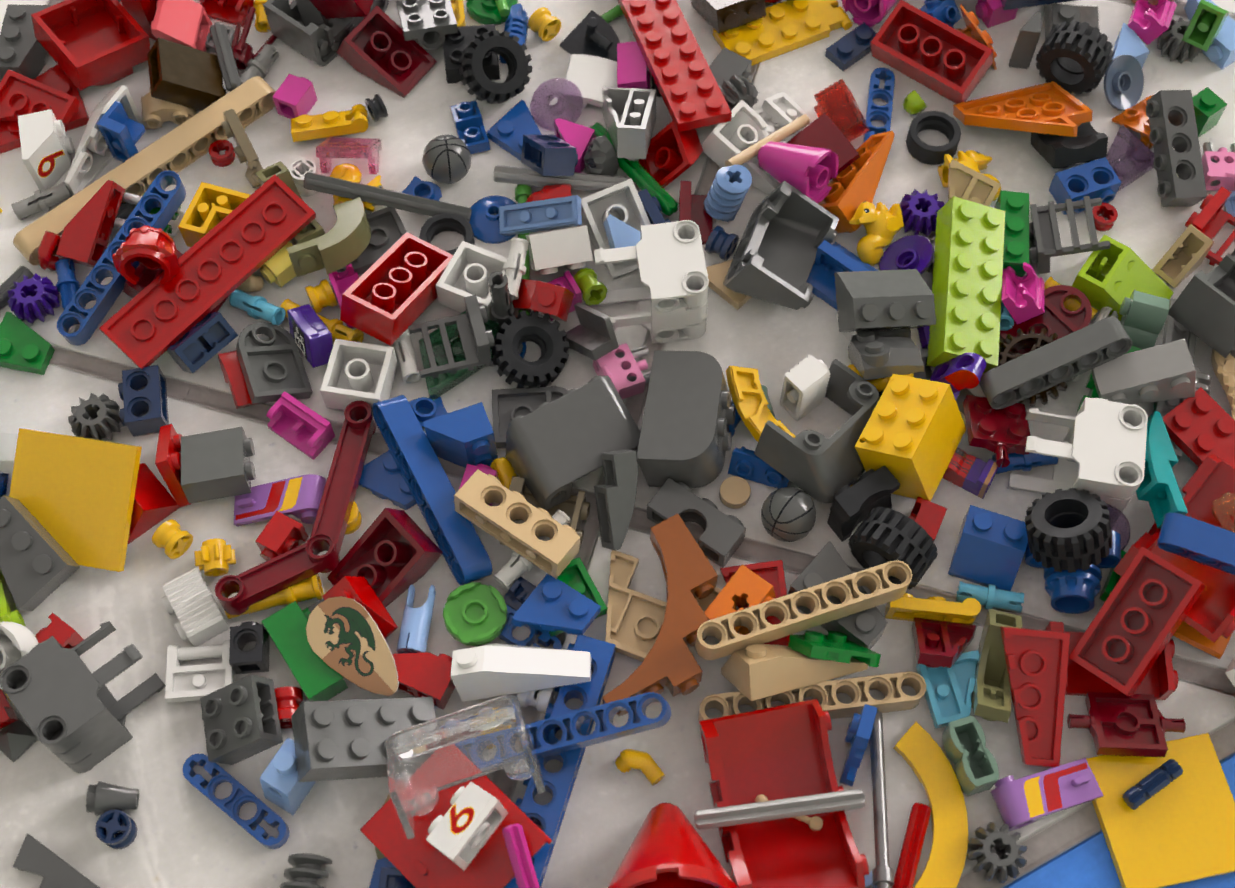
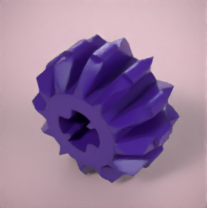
M914 189L911 195L905 194L900 202L905 233L913 231L914 235L922 233L926 237L931 232L936 233L937 212L944 206V201H937V194L928 195L927 189L921 194L916 189Z
M36 273L31 279L24 275L22 282H13L15 289L7 291L9 297L7 301L9 303L8 306L21 321L27 320V322L33 324L39 319L44 322L45 316H55L53 309L60 307L58 299L60 293L57 287L54 286L50 279L47 277L41 278Z

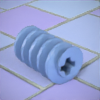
M732 165L718 170L704 200V209L712 218L727 222L735 219L752 184L751 173L745 166Z

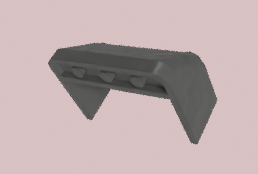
M837 359L832 361L829 368L831 375L827 384L828 387H826L825 397L848 412L852 417L829 439L814 430H804L793 438L769 420L765 423L754 452L757 457L821 503H832L834 494L845 485L851 486L865 471L854 446L880 399L878 390L867 380L865 381L860 375Z

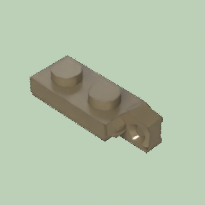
M227 110L223 112L225 121L221 125L228 139L234 138L237 147L234 148L236 156L240 163L246 162L248 168L245 177L251 186L255 188L260 186L255 173L263 168L235 110Z

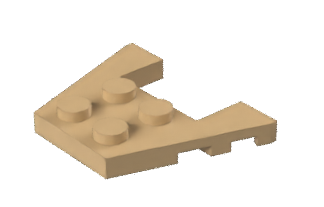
M612 550L605 642L615 644L616 652L643 662L656 642L665 618L667 602L629 589L639 565V559ZM715 587L714 592L703 599L695 598L703 611L708 608L722 589Z

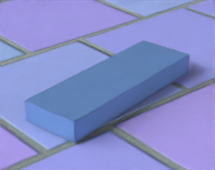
M578 195L499 206V230L503 236L582 226L581 197Z

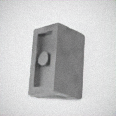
M580 302L574 305L580 325L566 332L565 342L569 341L571 349L595 361L619 347L608 315Z

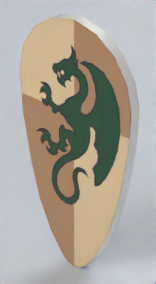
M342 596L328 598L319 603L309 615L306 626L307 641L314 653L329 667L358 687L380 695L390 696L395 694L399 688L395 660L380 629L367 610L354 599Z

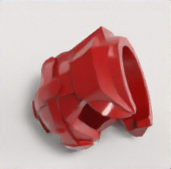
M149 225L131 229L126 241L112 255L117 271L134 285L140 279L134 274L136 270L132 263L135 261L152 270L162 267L164 273L159 277L161 284L171 281L179 271L177 249L173 239L161 228L157 229Z

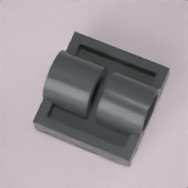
M450 0L396 1L405 41L418 39L422 48L436 50L445 42V35L458 33L457 22Z

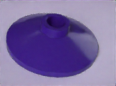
M909 235L900 238L885 250L880 260L879 269H917L920 275H922L933 260V245L926 237L921 235Z

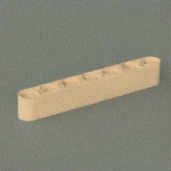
M890 561L706 621L698 628L695 643L696 652L703 659L716 660L731 655L734 651L746 649L751 644H764L903 597L912 580L911 568L903 561ZM888 577H897L902 584H894ZM865 586L869 588L872 593L864 594L860 592L857 587ZM836 596L842 603L833 604L827 597ZM806 606L810 609L811 613L802 614L796 607ZM767 616H775L781 623L773 625L767 622L765 618ZM745 626L749 629L750 633L741 635L734 628ZM713 636L718 639L719 643L708 645L704 642L703 638Z
M908 671L823 681L750 701L740 691L712 694L702 700L698 721L710 719L705 714V711L710 708L718 709L722 713V717L739 714L738 707L743 704L752 706L755 711L771 708L770 703L776 700L782 701L785 704L802 702L806 697L816 698L823 711L828 710L831 719L852 717L854 713L860 714L864 704L878 708L877 711L882 713L910 710L920 703L926 692V682L920 674ZM901 686H911L915 690L916 695H906L902 691ZM877 689L881 691L884 699L876 700L872 698L869 690ZM845 693L849 695L852 703H841L837 699L836 694Z

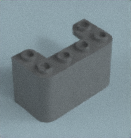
M267 0L263 4L273 36L321 67L326 66L339 55L336 52L343 40L366 17L330 19L326 24L315 25L311 22L308 26H304L296 0H293L290 5L288 0ZM374 0L369 13L376 6L385 12L389 0Z
M1235 249L1231 255L1228 253L1210 273L1206 274L1201 270L1195 274L1168 312L1169 316L1224 358H1228L1230 355L1235 358Z

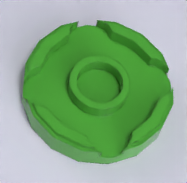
M480 582L460 585L450 593L443 608V619L447 631L454 640L464 645L480 646L490 643L501 634L507 622L508 611L504 597L496 588L490 585H483Z

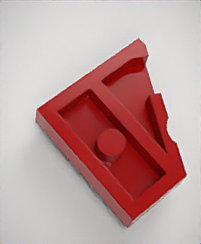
M171 423L160 427L155 465L180 508L191 505V503L189 504L181 487V437L183 436L182 434H177Z

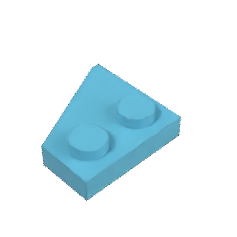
M978 650L962 653L951 668H931L923 664L916 665L918 674L926 682L925 698L935 729L948 726L951 721L970 716L971 698L976 680V666L980 655Z

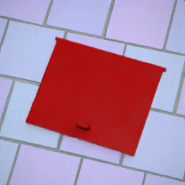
M444 737L442 740L444 743L370 818L360 831L415 888H505L515 877L502 833L503 828L517 823L522 826L531 859L546 843L551 844L552 840L447 737ZM472 782L498 799L508 814L464 871L432 846L426 838L430 835L428 829L432 822L439 815L444 816L452 806L450 801L455 792L462 786L466 788Z

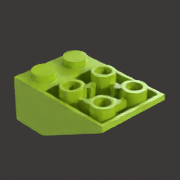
M1105 234L1099 242L1110 241V249L1093 251L1077 274L1072 287L1077 288L1086 295L1091 306L1098 310H1101L1103 307L1112 308L1109 316L1116 311L1119 321H1121L1123 316L1119 314L1122 302L1125 297L1130 298L1133 290L1169 300L1174 293L1131 248Z

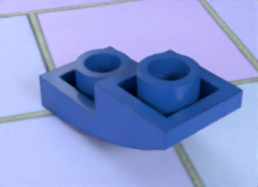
M476 100L450 106L458 138L467 145L470 153L475 154L491 150Z

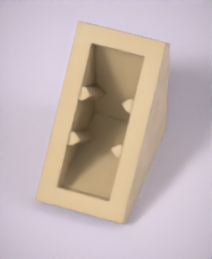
M1190 224L1152 271L1176 288L1202 264L1214 241Z

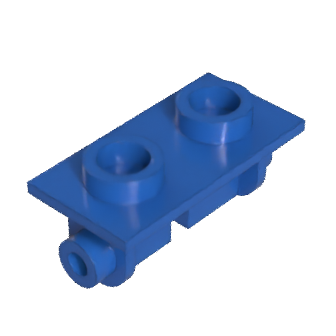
M744 446L741 449L737 447L733 449L728 474L777 489L788 486L789 480L754 454L755 451L746 449Z

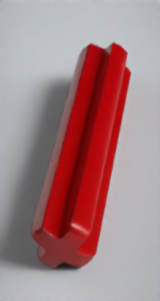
M915 803L912 806L892 888H913L931 814V808L925 804Z

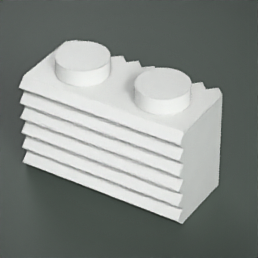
M808 354L807 358H803V362L799 361L798 365H794V369L790 368L789 372H785L780 405L796 421L802 419L824 401L826 387H828L827 384L831 375L828 366L822 360H817L813 355Z
M198 568L162 586L166 596L162 597L161 600L170 615L176 614L179 622L175 623L174 626L183 641L189 639L194 647L199 646L200 643H204L206 640H210L212 637H216L218 634H222L223 631L229 629L218 604Z

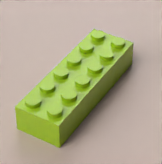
M953 196L937 212L932 281L936 325L929 327L928 366L936 367L959 355L972 352L979 354L985 359L987 365L984 373L998 367L1005 211Z

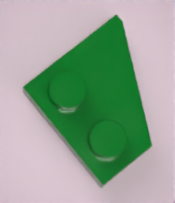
M6 311L0 324V367L44 375L55 351L54 348L14 314Z
M806 630L804 635H790L788 643L790 649L815 659L850 664L851 658H854L870 667H878L881 654L847 640L848 635L838 631H828V635H824L816 631Z

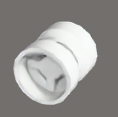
M305 157L294 160L289 166V172L299 194L306 197L316 194L318 191L305 189L303 185L307 172L318 174L316 163L312 159Z
M555 687L517 693L515 704L525 708L533 706L536 707L538 712L546 713L549 703L553 704L556 694L554 692Z

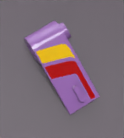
M307 474L251 487V493L235 496L234 525L242 526L269 520L276 511L286 516L292 514L301 519L303 523L314 524L326 485V479L320 475Z
M1086 758L1017 780L1014 779L1013 775L1004 777L995 783L996 788L991 791L1004 823L1009 825V831L1030 825L1043 816L1104 796Z

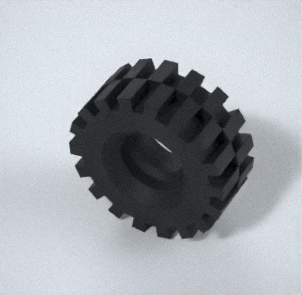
M523 311L519 312L517 317L514 315L509 317L507 322H504L500 327L494 340L495 347L492 348V354H494L492 361L494 366L498 365L499 367L497 370L499 376L501 377L503 374L507 376L505 382L511 385L512 381L518 383L516 388H524V386L532 388L539 385L540 387H546L550 381L553 382L561 373L568 360L569 353L567 351L570 346L569 341L565 342L567 336L565 330H558L560 323L557 320L553 324L548 321L550 315L544 314L541 318L538 317V312L532 311L530 315ZM531 341L540 347L541 357L537 361L528 362L520 356L519 346L523 342Z

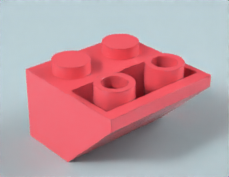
M158 0L155 17L151 22L153 36L206 52L205 43L207 35L210 33L212 22L203 5L192 0Z

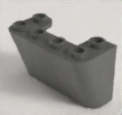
M596 376L588 384L578 389H570L562 397L552 402L542 403L535 411L512 419L506 433L505 457L509 460L519 477L525 478L526 487L541 508L547 511L571 498L572 483L603 467L601 453L621 449L635 450L637 452L641 432L609 376Z

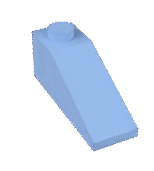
M1201 0L1187 1L1184 9L1189 21L1192 19ZM1205 0V1H1207V2H1209V3H1212V4L1216 5V4H1215L1214 2H1212L1211 0ZM1229 15L1207 52L1202 50L1203 54L1220 69H1224L1235 62V20Z

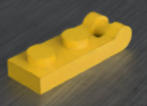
M356 104L351 110L328 111L324 114L311 116L304 114L297 118H291L293 142L362 133L368 129L367 109L361 104Z
M905 593L903 597L886 604L885 618L913 621L915 617L973 624L981 611V604L974 598H967L960 603L946 601L945 598L937 596L928 597L927 599L914 598L913 595Z

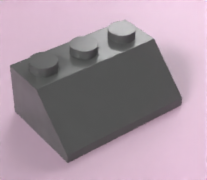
M917 269L834 273L839 332L912 329L936 325L934 294Z

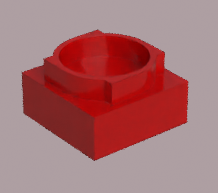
M65 0L31 15L35 38L80 91L89 86L107 85L133 74L134 66L148 60L147 54L150 51L149 35L118 0Z

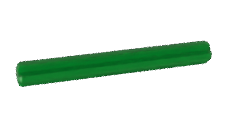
M595 123L589 127L595 129V137L605 135L613 146L609 132L600 123ZM617 157L619 167L632 178L641 190L647 189L651 197L655 196L658 199L662 212L665 215L671 216L678 211V203L637 161Z

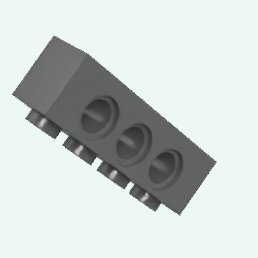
M1160 90L1146 101V115L1149 117L1150 142L1153 144V165L1157 172V192L1161 199V206H1194L1207 197L1192 93L1191 90Z

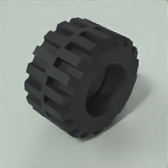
M1072 20L1071 23L1064 21L1061 25L1057 24L1050 31L1036 56V68L1040 70L1039 75L1041 78L1046 79V83L1056 82L1070 94L1073 92L1076 95H1082L1083 92H1091L1092 89L1099 85L1114 55V51L1111 50L1113 47L1112 43L1107 41L1108 37L1106 34H1101L1099 32L1100 29L1096 26L1093 28L1089 26V23L1084 22L1082 24L1077 20Z
M493 30L490 33L481 34L464 49V55L460 57L459 61L462 64V67L459 68V75L463 74L464 79L461 80L463 86L467 84L470 88L468 90L469 94H476L477 100H487V103L490 104L495 102L502 103L521 93L525 89L524 85L529 83L530 77H528V74L532 72V66H528V62L532 60L531 55L525 54L524 50L528 48L525 44L521 46L518 44L520 39L517 36L511 38L509 37V32L503 31L499 33L498 30ZM486 53H497L506 61L508 76L503 83L490 80L484 73L482 62Z
M1069 488V490L1063 491L1062 489H1057L1054 493L1047 492L1043 494L1042 499H1035L1032 502V507H1028L1025 525L1029 549L1035 561L1041 562L1043 567L1047 569L1053 567L1054 571L1057 572L1068 570V573L1076 572L1077 569L1084 571L1090 569L1092 564L1098 565L1102 562L1101 558H1106L1109 555V549L1113 545L1110 514L1105 501H1101V497L1097 494L1090 495V491L1084 489L1081 491H1077L1076 488Z
M883 507L873 508L850 537L848 543L852 555L864 569L894 560L906 563L912 571V580L907 588L908 590L913 587L915 588L938 555L933 539L918 523L900 512ZM888 577L892 583L902 584L897 577Z

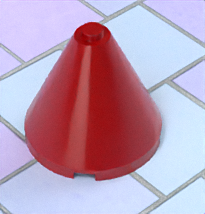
M671 803L658 804L649 811L608 888H738L682 810Z

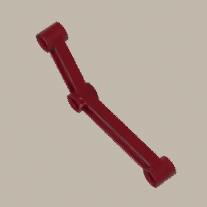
M361 400L351 402L344 410V423L310 538L305 544L243 573L221 578L216 583L214 590L226 613L230 615L243 614L250 605L318 573H329L337 568L340 562L339 553L348 525L353 500L356 496L371 438L376 431V422L371 407L367 402ZM328 551L324 555L317 556L320 552ZM238 592L236 596L228 598L231 594Z

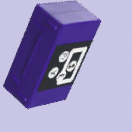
M309 304L287 310L290 334L293 336L298 349L313 368L328 364L333 341L332 333Z

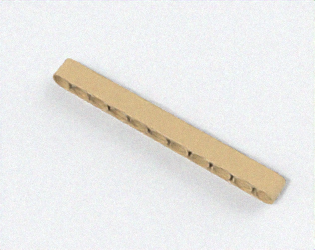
M254 76L19 231L14 237V246L30 264L39 265L38 248L45 231L61 236L64 227L107 180L114 181L123 187L127 193L143 196L160 172L171 170L178 173L207 154L211 143L217 140L228 139L221 125L225 121L223 112L234 109L243 128H245L275 107L272 96L276 91L262 77ZM56 245L55 250H54V252H53V256L56 255L57 245Z

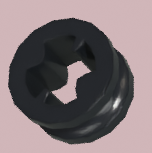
M375 94L372 100L369 98L365 99L367 110L374 122L379 121L380 116L388 117L384 102L378 94Z

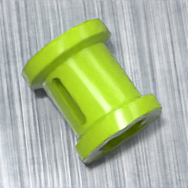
M584 268L574 275L573 278L583 294L582 298L586 304L597 305L606 298L607 288L603 283L598 282L597 274L593 269Z

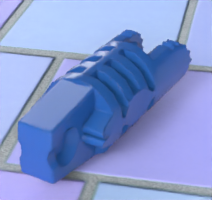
M515 4L511 6L504 31L509 32V37L511 38L517 36L520 39L518 44L521 46L526 44L529 18L523 6ZM499 56L500 62H502V64H506V61L503 59V57Z

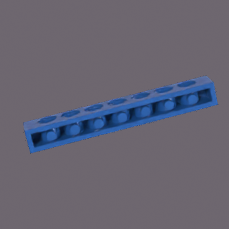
M581 634L577 635L575 644L569 643L567 650L590 652L591 671L593 672L591 682L555 687L554 692L558 693L555 704L549 703L544 719L600 705L616 656L615 644ZM572 698L580 699L583 702L580 708L574 710L569 709L565 704ZM587 719L582 723L580 729L583 736L591 734L594 719ZM556 727L549 732L548 741L550 744H556L560 741L555 737V734L561 730L560 727ZM586 747L536 759L534 767L529 765L524 776L523 785L527 786L523 799L518 797L515 803L535 824L541 826L542 831L552 840L551 844L546 843L532 858L540 888ZM550 760H558L563 764L562 768L554 773L548 772L545 769V765ZM539 792H549L553 796L552 800L546 805L537 804L534 798ZM514 877L505 888H518L516 878Z

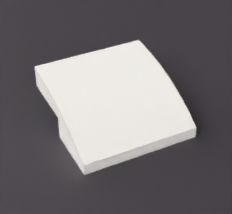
M572 54L560 99L585 108L590 103L603 109L602 87L618 88L617 62L597 56Z
M785 92L766 98L762 107L754 110L764 119L767 124L765 129L769 135L804 114L810 119L808 125L814 121ZM807 126L803 127L802 129L798 130L797 132L793 133L792 135L788 136L780 142L787 143L790 139H792L795 135H797Z

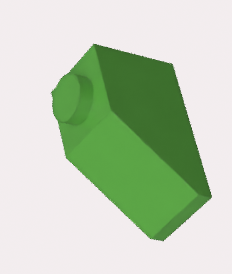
M1201 0L1182 40L1207 52L1220 32L1229 12L1212 3Z

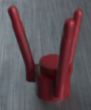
M255 7L250 8L241 37V27H235L231 48L237 69L245 71L249 60L256 58L265 44L272 45L277 39L272 34L255 55L253 47L245 43L253 21Z

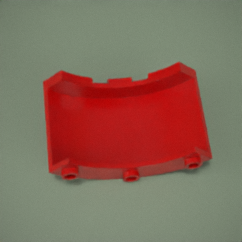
M1212 453L1205 458L1181 490L1186 494L1183 498L1188 511L1186 516L1235 533V468ZM1154 522L1148 533L1145 532L1130 547L1113 571L1122 576L1140 548H1146L1201 581L1206 586L1183 621L1214 643L1221 635L1228 639L1235 630V575L1159 548L1157 542L1161 528H1157L1156 522Z
M817 699L699 721L705 762L709 765L711 781H714L709 782L714 808L755 803L756 796L760 794L765 795L771 801L844 791L843 787L837 784L828 738V731L832 730L830 714L828 710L823 711ZM844 810L805 815L810 818L818 816L823 820V826L818 831L811 830L809 824L792 817L718 827L726 863L730 862L731 879L738 888H865L864 876L869 875V867L865 854H859Z

